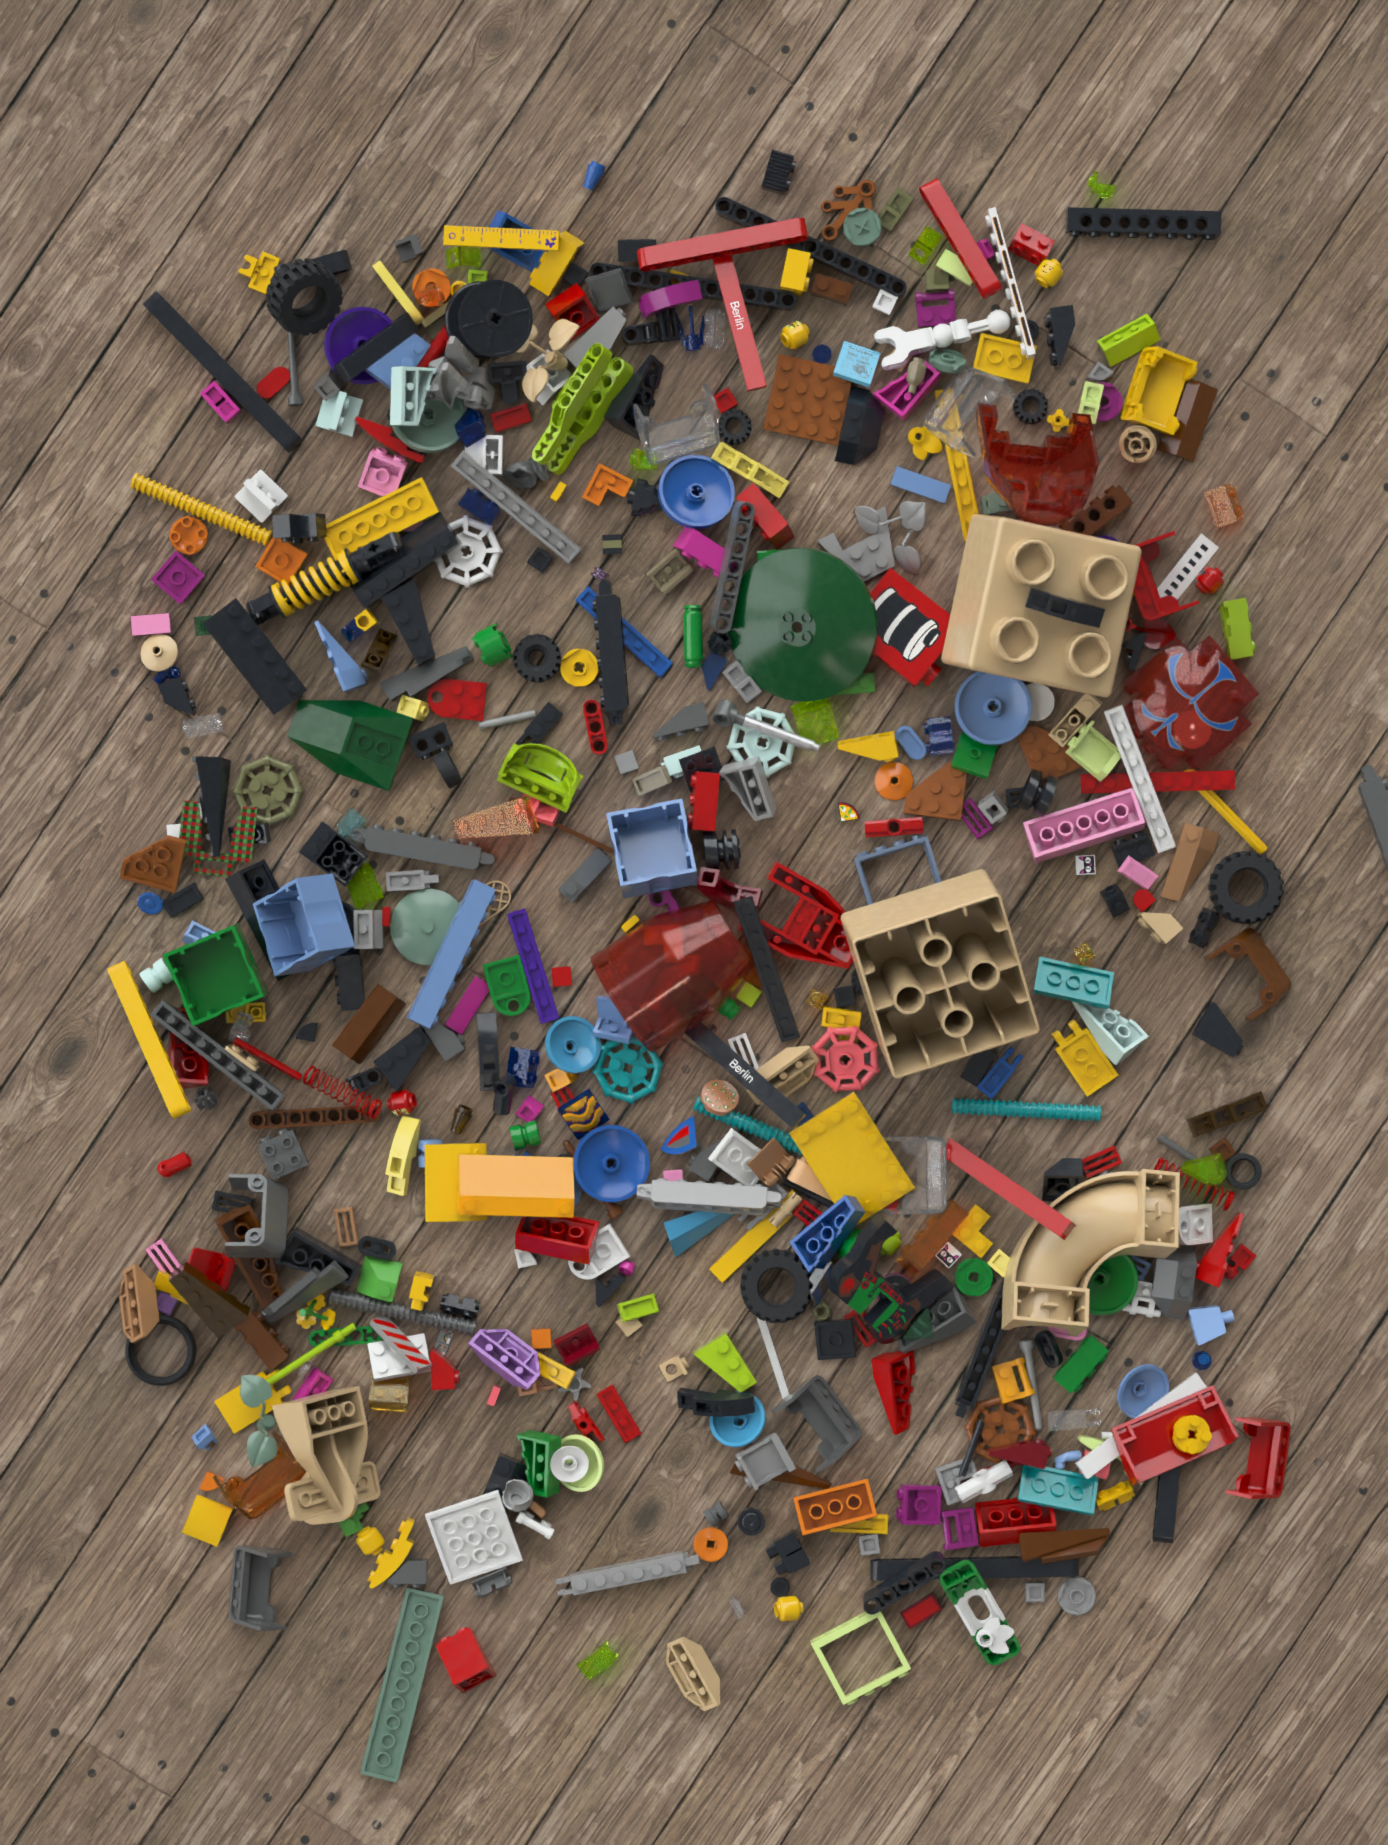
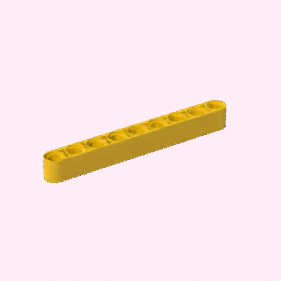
M124 960L107 968L170 1115L173 1119H176L191 1112L189 1102L127 962Z

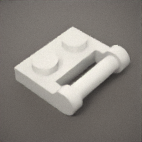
M527 1510L518 1513L516 1522L522 1523L541 1533L547 1539L551 1538L554 1529L551 1528L552 1525L543 1519L541 1522L534 1518L535 1515Z

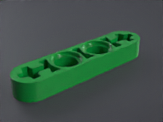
M370 1325L356 1326V1330L361 1333L360 1340H352L350 1333L345 1337V1340L340 1343L337 1342L332 1346L379 1342L382 1340V1337L379 1335L377 1339H374L373 1336H367L368 1340H364L365 1333L363 1329H367L366 1333H372L373 1328ZM345 1327L329 1328L327 1331L316 1329L310 1333L309 1342L312 1346L317 1347L326 1339L316 1343V1340L312 1339L316 1333H319V1336H326L325 1332H329V1339L333 1332L341 1331Z

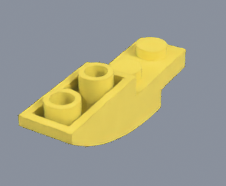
M404 1115L400 1120L386 1168V1175H389L387 1192L401 1196L407 1195L412 1158L416 1157L420 1119Z

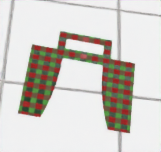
M183 800L179 838L187 840L184 856L195 857L193 873L229 877L232 875L233 861L251 863L258 808L242 807L233 832L230 853H220V857H210L209 853L211 852L201 851L202 829L199 803L197 801ZM200 859L228 862L227 871L199 868Z

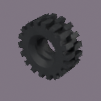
M528 635L524 639L522 638L516 645L513 652V663L520 676L527 681L535 683L544 682L551 679L560 668L561 653L554 640L546 635ZM534 651H541L545 656V661L540 666H535L530 662V655Z

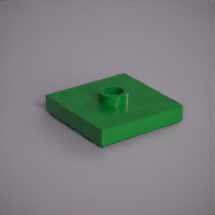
M961 732L950 767L987 780L998 745L981 744L971 739L964 732Z

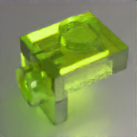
M1094 171L1093 175L1088 178L1087 187H1090V193L1098 194L1100 198L1113 196L1116 185L1097 183L1098 172Z
M635 448L629 454V463L632 465L633 471L656 470V451Z

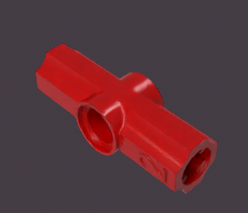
M922 817L864 821L866 838L923 834ZM891 822H896L899 825V830L896 833L890 832L888 828Z

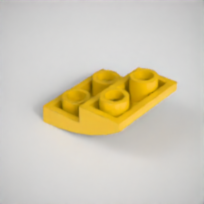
M197 1494L182 1533L218 1547L233 1508Z

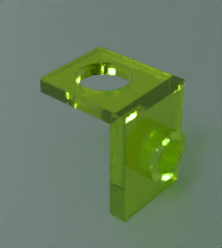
M926 226L908 255L924 265L943 236ZM916 249H921V250H923L924 253H925V256H924V257L918 256V255L916 254L915 250H916Z
M458 246L447 249V269L459 266L481 267L480 248ZM453 252L455 254L454 263L451 262V255Z

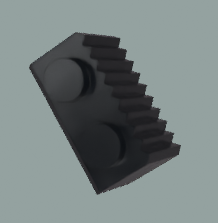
M772 149L761 186L762 190L780 195L784 194V190H789L791 180L788 179L789 173H794L797 163L793 161V155Z

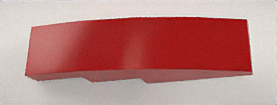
M357 416L355 417L354 422L381 445L406 459L422 464L424 455L406 450L407 445L400 439L390 436L392 428Z

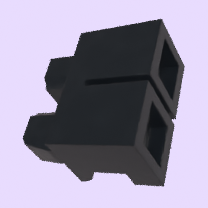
M793 1529L782 1537L773 1540L774 1544L765 1549L770 1559L780 1555L782 1561L774 1565L778 1575L786 1572L791 1574L810 1565V1561Z

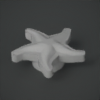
M581 1367L576 1371L577 1373L569 1389L559 1387L558 1391H571L576 1401L581 1388H591V1384L581 1379V1373L584 1369Z

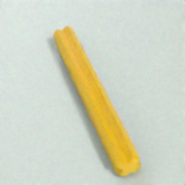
M1213 790L1198 791L1257 853L1263 854L1268 847Z

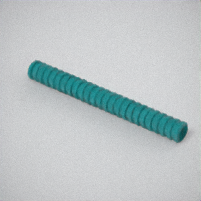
M700 1095L697 1097L693 1111L696 1112L697 1110L699 1114L704 1113V1116L709 1115L711 1119L714 1117L716 1121L719 1119L721 1123L726 1122L728 1126L731 1124L733 1128L736 1126L738 1130L743 1129V1132L748 1131V1134H754L755 1137L760 1136V1139L764 1138L767 1142L774 1137L783 1148L786 1147L788 1151L791 1149L793 1153L798 1152V1155L802 1154L789 1134L790 1132L785 1133V1130L780 1131L779 1128L775 1129L773 1125L770 1127L768 1123L763 1124V1121L758 1122L756 1118L753 1120L751 1116L746 1117V1114L741 1115V1112L738 1111L736 1113L735 1110L723 1116L714 1115L704 1108L705 1105L703 1102L701 1103Z
M956 1097L952 1100L953 1114L959 1113V1115L971 1113V1115L977 1114V1116L989 1114V1116L995 1115V1117L1007 1115V1117L1013 1116V1118L1025 1116V1118L1031 1117V1119H1034V1117L1046 1119L1047 1117L1049 1120L1052 1118L1064 1120L1065 1118L1067 1121L1070 1119L1082 1121L1084 1119L1086 1122L1088 1120L1100 1122L1102 1113L1100 1105H1097V1107L1091 1105L1089 1107L1087 1104L1085 1106L1079 1104V1106L1073 1104L1071 1106L1069 1103L1067 1105L1061 1103V1105L1055 1103L1053 1105V1103L1047 1104L1046 1102L1043 1104L1037 1102L1035 1104V1102L1029 1103L1028 1101L1017 1103V1101L1011 1102L1010 1100L999 1102V1100L993 1101L992 1099L981 1101V1099L975 1100L972 1098V1100H969V1098L963 1100V1098L957 1099Z

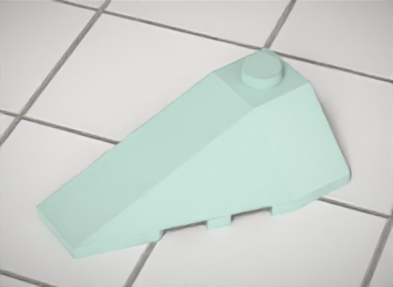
M1072 1002L1102 1052L1115 1065L1126 1059L1149 1037L1136 1022L1131 1019L1128 1021L1120 1016V1012L1116 1009L1113 1011L1109 1008L1105 1009Z

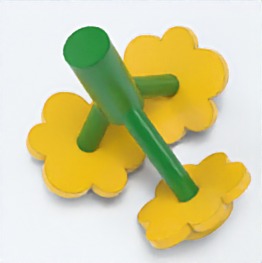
M320 1294L307 1302L309 1308L305 1307L296 1312V1323L301 1325L303 1329H309L311 1325L316 1324L315 1319L319 1318L322 1319L320 1325L327 1331L334 1324L336 1313L330 1308L323 1312L322 1315L317 1314L313 1310L318 1311L326 1305L324 1301L325 1296Z

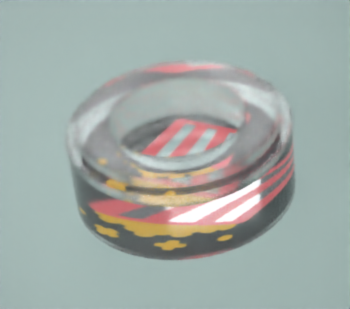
M310 1361L303 1364L297 1374L298 1377L304 1380L314 1364Z

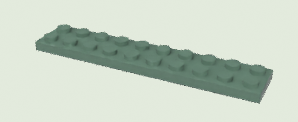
M408 1586L406 1588L360 1774L395 1783L398 1782L444 1595Z

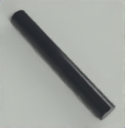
M788 1179L783 1184L828 1208L834 1205L833 1201Z
M980 1420L977 1421L959 1471V1475L966 1477L985 1424V1422Z

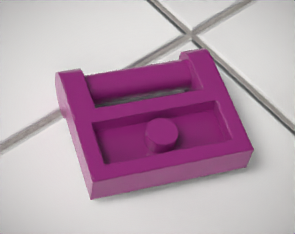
M954 289L939 293H915L918 328L932 327L938 324L949 325L950 322L956 321ZM948 299V305L922 307L923 301Z
M973 1507L941 1511L940 1518L942 1519L945 1540L943 1544L944 1550L979 1546ZM955 1516L958 1542L952 1541L949 1517Z

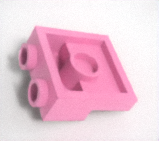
M373 448L369 453L358 487L377 495L385 496L399 488L409 462H406L405 457L395 454L391 456L387 454V450L384 448Z

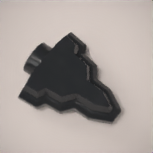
M638 478L635 489L630 488L627 504H632L631 516L641 517L643 513L651 514L654 510L664 511L659 502L656 487L648 485L647 480Z

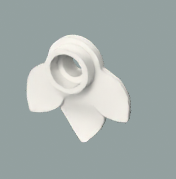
M991 1618L986 1621L984 1628L978 1631L976 1640L979 1645L989 1647L993 1653H1008L1009 1648L1005 1641L1014 1634V1630L1007 1625H1000L999 1618ZM983 1635H988L990 1638L984 1639Z

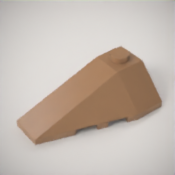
M1182 823L1161 897L1180 902L1213 855L1220 834L1192 824Z

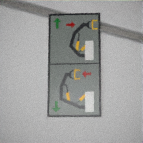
M440 1328L433 1348H437L446 1356L455 1333H452L451 1330L447 1332L446 1329L441 1330Z

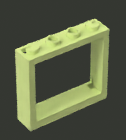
M881 1611L874 1615L863 1612L810 1641L843 1705L855 1703L858 1700L857 1697L863 1694L865 1696L872 1694L875 1691L874 1688L880 1685L882 1687L889 1685L892 1682L891 1679L897 1676L902 1678L911 1669ZM878 1618L902 1666L845 1695L820 1648Z

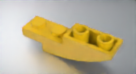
M409 1517L406 1522L402 1520L398 1529L401 1532L399 1539L394 1538L390 1547L393 1552L385 1549L384 1554L379 1553L375 1562L378 1564L377 1570H372L367 1580L371 1582L370 1588L373 1589L389 1578L408 1555L414 1543V1540L409 1539L408 1535L415 1520Z

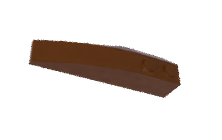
M251 1205L233 1209L214 1219L226 1242H245V1234L249 1229L261 1228V1224ZM234 1257L263 1310L282 1295L273 1258Z

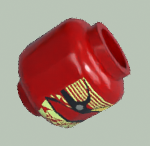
M410 1090L394 1091L391 1093L390 1099L387 1100V1106L396 1116L411 1114L414 1108L417 1107V1099Z

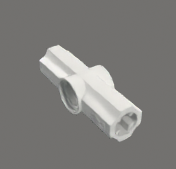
M1003 1460L989 1469L977 1471L971 1479L955 1487V1490L961 1501L965 1503L979 1494L991 1492L996 1488L997 1484L1013 1476V1473L1006 1460Z

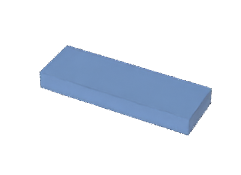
M898 466L890 484L945 504L951 487L949 484Z

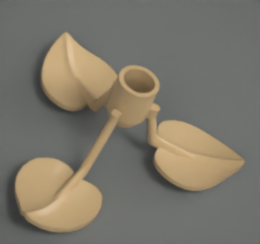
M566 319L555 322L549 332L551 339L549 344L554 351L547 352L532 342L538 334L537 328L533 324L527 341L516 351L524 353L531 345L546 355L545 361L548 366H538L537 369L530 368L523 378V391L532 402H536L537 397L547 385L549 375L546 369L562 371L566 368L568 360L558 350H561L571 340L579 329V325Z

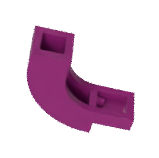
M695 280L679 283L642 295L641 299H639V309L643 318L651 317L673 307L693 304L703 299L699 282Z

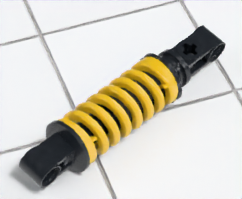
M390 532L363 547H358L354 552L345 548L336 554L338 560L333 561L329 557L327 558L328 564L325 566L323 562H318L319 569L315 570L313 566H310L308 568L310 573L307 575L304 571H300L301 581L298 582L295 575L290 577L293 584L291 586L288 585L286 580H282L281 584L284 589L281 591L279 590V583L269 585L268 593L250 600L246 604L248 614L257 625L263 624L279 614L285 619L296 611V607L303 609L305 603L312 605L314 598L319 601L322 600L323 593L326 596H330L332 589L338 592L341 590L342 585L349 587L351 581L353 584L363 581V573L371 572L374 568L405 553V547L400 534Z

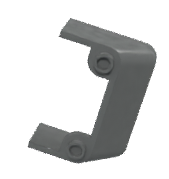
M229 1174L231 1190H250L253 1193L263 1194L261 1228L249 1229L245 1234V1242H225L227 1256L248 1258L281 1257L286 1252L289 1200L287 1187L260 1174Z
M819 1375L806 1381L771 1410L773 1414L784 1407L791 1414L801 1411L822 1439V1442L818 1445V1451L824 1461L815 1469L816 1472L836 1462L862 1435L861 1428L824 1378Z
M246 1545L235 1548L229 1602V1618L232 1622L259 1631L286 1630L285 1625L275 1622L277 1612L273 1606L268 1605L271 1567H278L282 1557H292L291 1552L278 1548Z

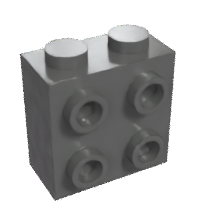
M287 1127L278 1131L279 1136L272 1138L269 1135L260 1139L261 1143L257 1145L272 1180L309 1164L294 1129L289 1130Z

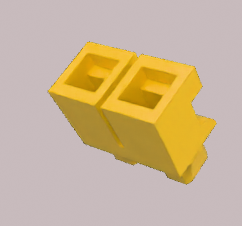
M416 1271L409 1298L413 1299L411 1309L422 1311L425 1302H428L430 1299V1294L426 1291V1287H432L435 1275Z

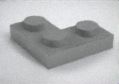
M964 1458L935 1468L947 1505L961 1501L955 1487L961 1485V1480L970 1478L977 1472L973 1459L971 1460L966 1477L959 1475Z

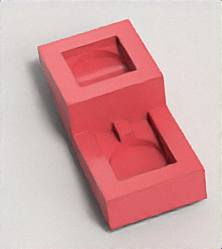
M523 794L517 806V810L522 814L552 827L560 814L559 809L542 804V801L527 794Z

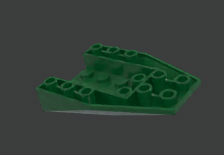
M299 700L287 737L333 772L390 792L407 737L410 735L415 719L360 700Z

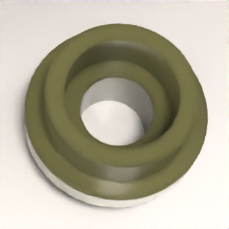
M820 1301L816 1308L812 1307V1314L815 1319L823 1321L829 1318L831 1308L828 1303ZM820 1307L825 1309L824 1314L818 1313Z

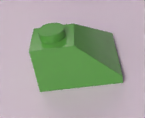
M365 1255L356 1292L376 1299L393 1302L403 1263Z

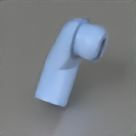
M1081 1451L1065 1452L1055 1457V1468L1063 1469L1065 1468V1462L1080 1460L1082 1458Z

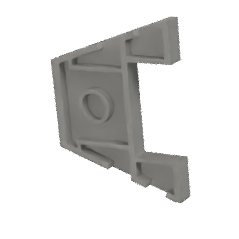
M885 506L877 510L880 515L879 522L888 521ZM888 524L879 526L878 533L845 550H842L834 533L818 540V543L826 551L852 567L864 582L895 566Z

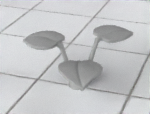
M905 501L900 505L901 516L885 522H879L880 515L873 508L857 506L855 514L858 523L864 531L870 534L877 533L879 526L902 519V525L906 529L910 528V531L903 540L902 546L894 548V556L900 567L909 573L918 574L921 567L920 556L913 547L906 546V542L914 530L919 531L924 527L926 503Z

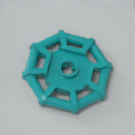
M633 1036L630 1043L642 1046L640 1051L630 1049L628 1044L623 1043L624 1049L614 1054L610 1049L622 1042L611 1040L603 1045L601 1044L600 1055L595 1063L594 1070H592V1074L597 1078L605 1093L604 1096L634 1104L640 1098L653 1091L656 1092L664 1062L660 1060L650 1039L646 1040ZM647 1050L653 1063L647 1064L642 1053ZM607 1054L611 1057L608 1068H602ZM625 1063L633 1065L631 1073L623 1071ZM648 1068H654L649 1082L645 1079ZM609 1072L614 1082L611 1086L607 1083L603 1073ZM643 1082L646 1087L633 1093L632 1088ZM617 1085L628 1088V1094L614 1089Z

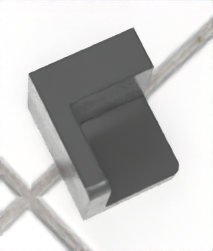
M416 234L394 242L401 262H406L423 255Z
M330 368L316 379L313 387L327 401L341 390L343 382Z

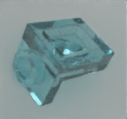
M350 808L336 825L339 828L337 832L345 838L348 836L352 838L354 835L352 834L353 828L360 829L366 819Z

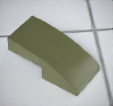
M898 187L878 215L881 225L892 231L914 197Z

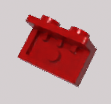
M1021 223L1008 250L1039 266L1047 258L1055 241Z

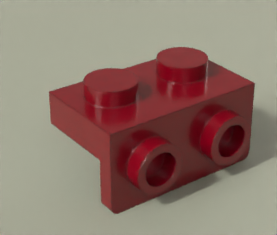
M588 1323L554 1340V1344L562 1356L566 1367L577 1364L581 1359L592 1356L600 1350L598 1341Z

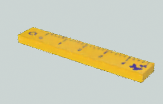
M444 225L443 245L559 251L560 231Z

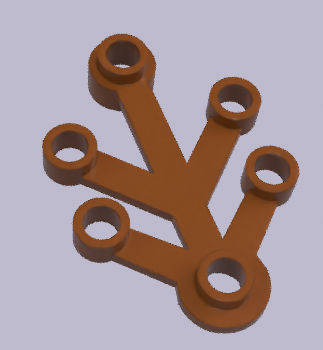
M862 180L858 186L835 187L834 196L836 198L857 194L853 200L837 202L826 200L822 203L821 209L825 213L844 209L832 225H826L823 228L822 237L826 241H833L837 237V230L844 223L847 215L857 209L863 199L864 207L872 210L871 198L876 193V186L871 180ZM866 186L870 188L868 193L863 191V188ZM842 189L843 194L837 195L836 190ZM824 204H830L831 208L829 210L824 209ZM828 230L832 231L833 236L828 237L826 232Z

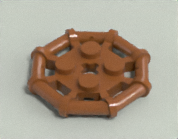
M1000 1396L981 1402L977 1401L967 1424L964 1425L969 1441H971L976 1427L975 1423L980 1413L982 1412L985 1415L982 1422H985L981 1433L983 1441L977 1444L974 1454L995 1463V1465L1005 1459L989 1456L986 1450L982 1449L986 1444L991 1447H998L1015 1443L1020 1433L1025 1434L1022 1441L1032 1440L1033 1436L1036 1435V1430H1034L1029 1415V1407L1017 1401L1002 1404ZM999 1404V1409L996 1411L988 1412L986 1410L987 1407ZM1005 1404L1017 1410L1014 1415L1004 1410ZM1022 1415L1026 1428L1020 1429L1017 1418ZM1002 1424L1004 1425L1003 1429L1005 1432L998 1435L996 1434L997 1430L995 1427Z

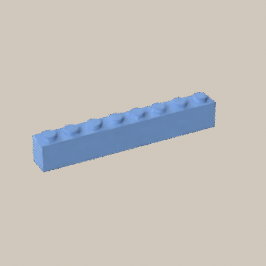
M471 880L406 1019L427 1029L435 1026L439 1017L437 1013L439 1009H443L447 1001L445 996L448 991L452 990L455 984L453 979L456 974L460 973L463 967L461 962L464 956L467 957L470 953L471 946L469 945L472 939L475 940L480 930L477 928L480 922L483 923L487 917L488 912H486V909L495 900L496 895L494 892L496 889L477 880Z

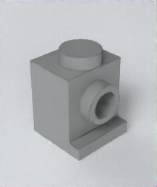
M995 790L979 801L978 807L991 824L996 821L999 823L1007 817L1008 808ZM995 804L998 809H993L991 806Z

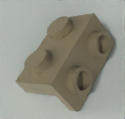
M674 549L648 571L646 575L666 595L671 593L678 583L686 580L691 575L693 568Z

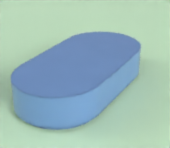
M901 726L895 734L897 742L911 759L920 760L924 758L927 752L925 744L911 727Z

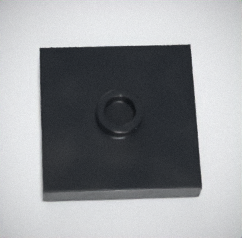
M853 1318L814 1322L818 1360L856 1358Z

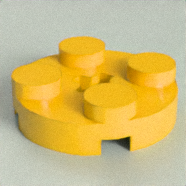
M585 649L570 650L564 655L561 662L560 671L563 679L575 687H584L591 684L598 674L596 657ZM576 663L585 665L582 673L574 671Z
M1196 1415L1179 1418L1173 1427V1442L1180 1451L1195 1454L1203 1451L1212 1438L1207 1422ZM1189 1430L1195 1432L1194 1439L1188 1438Z

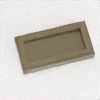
M662 765L633 778L632 782L640 797L672 783L666 766Z

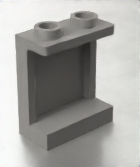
M354 910V949L384 947L382 910Z
M775 1432L735 1454L737 1461H735L736 1466L740 1472L744 1471L747 1476L744 1478L749 1488L753 1487L755 1491L759 1490V1486L787 1470L791 1472L796 1469L779 1436Z

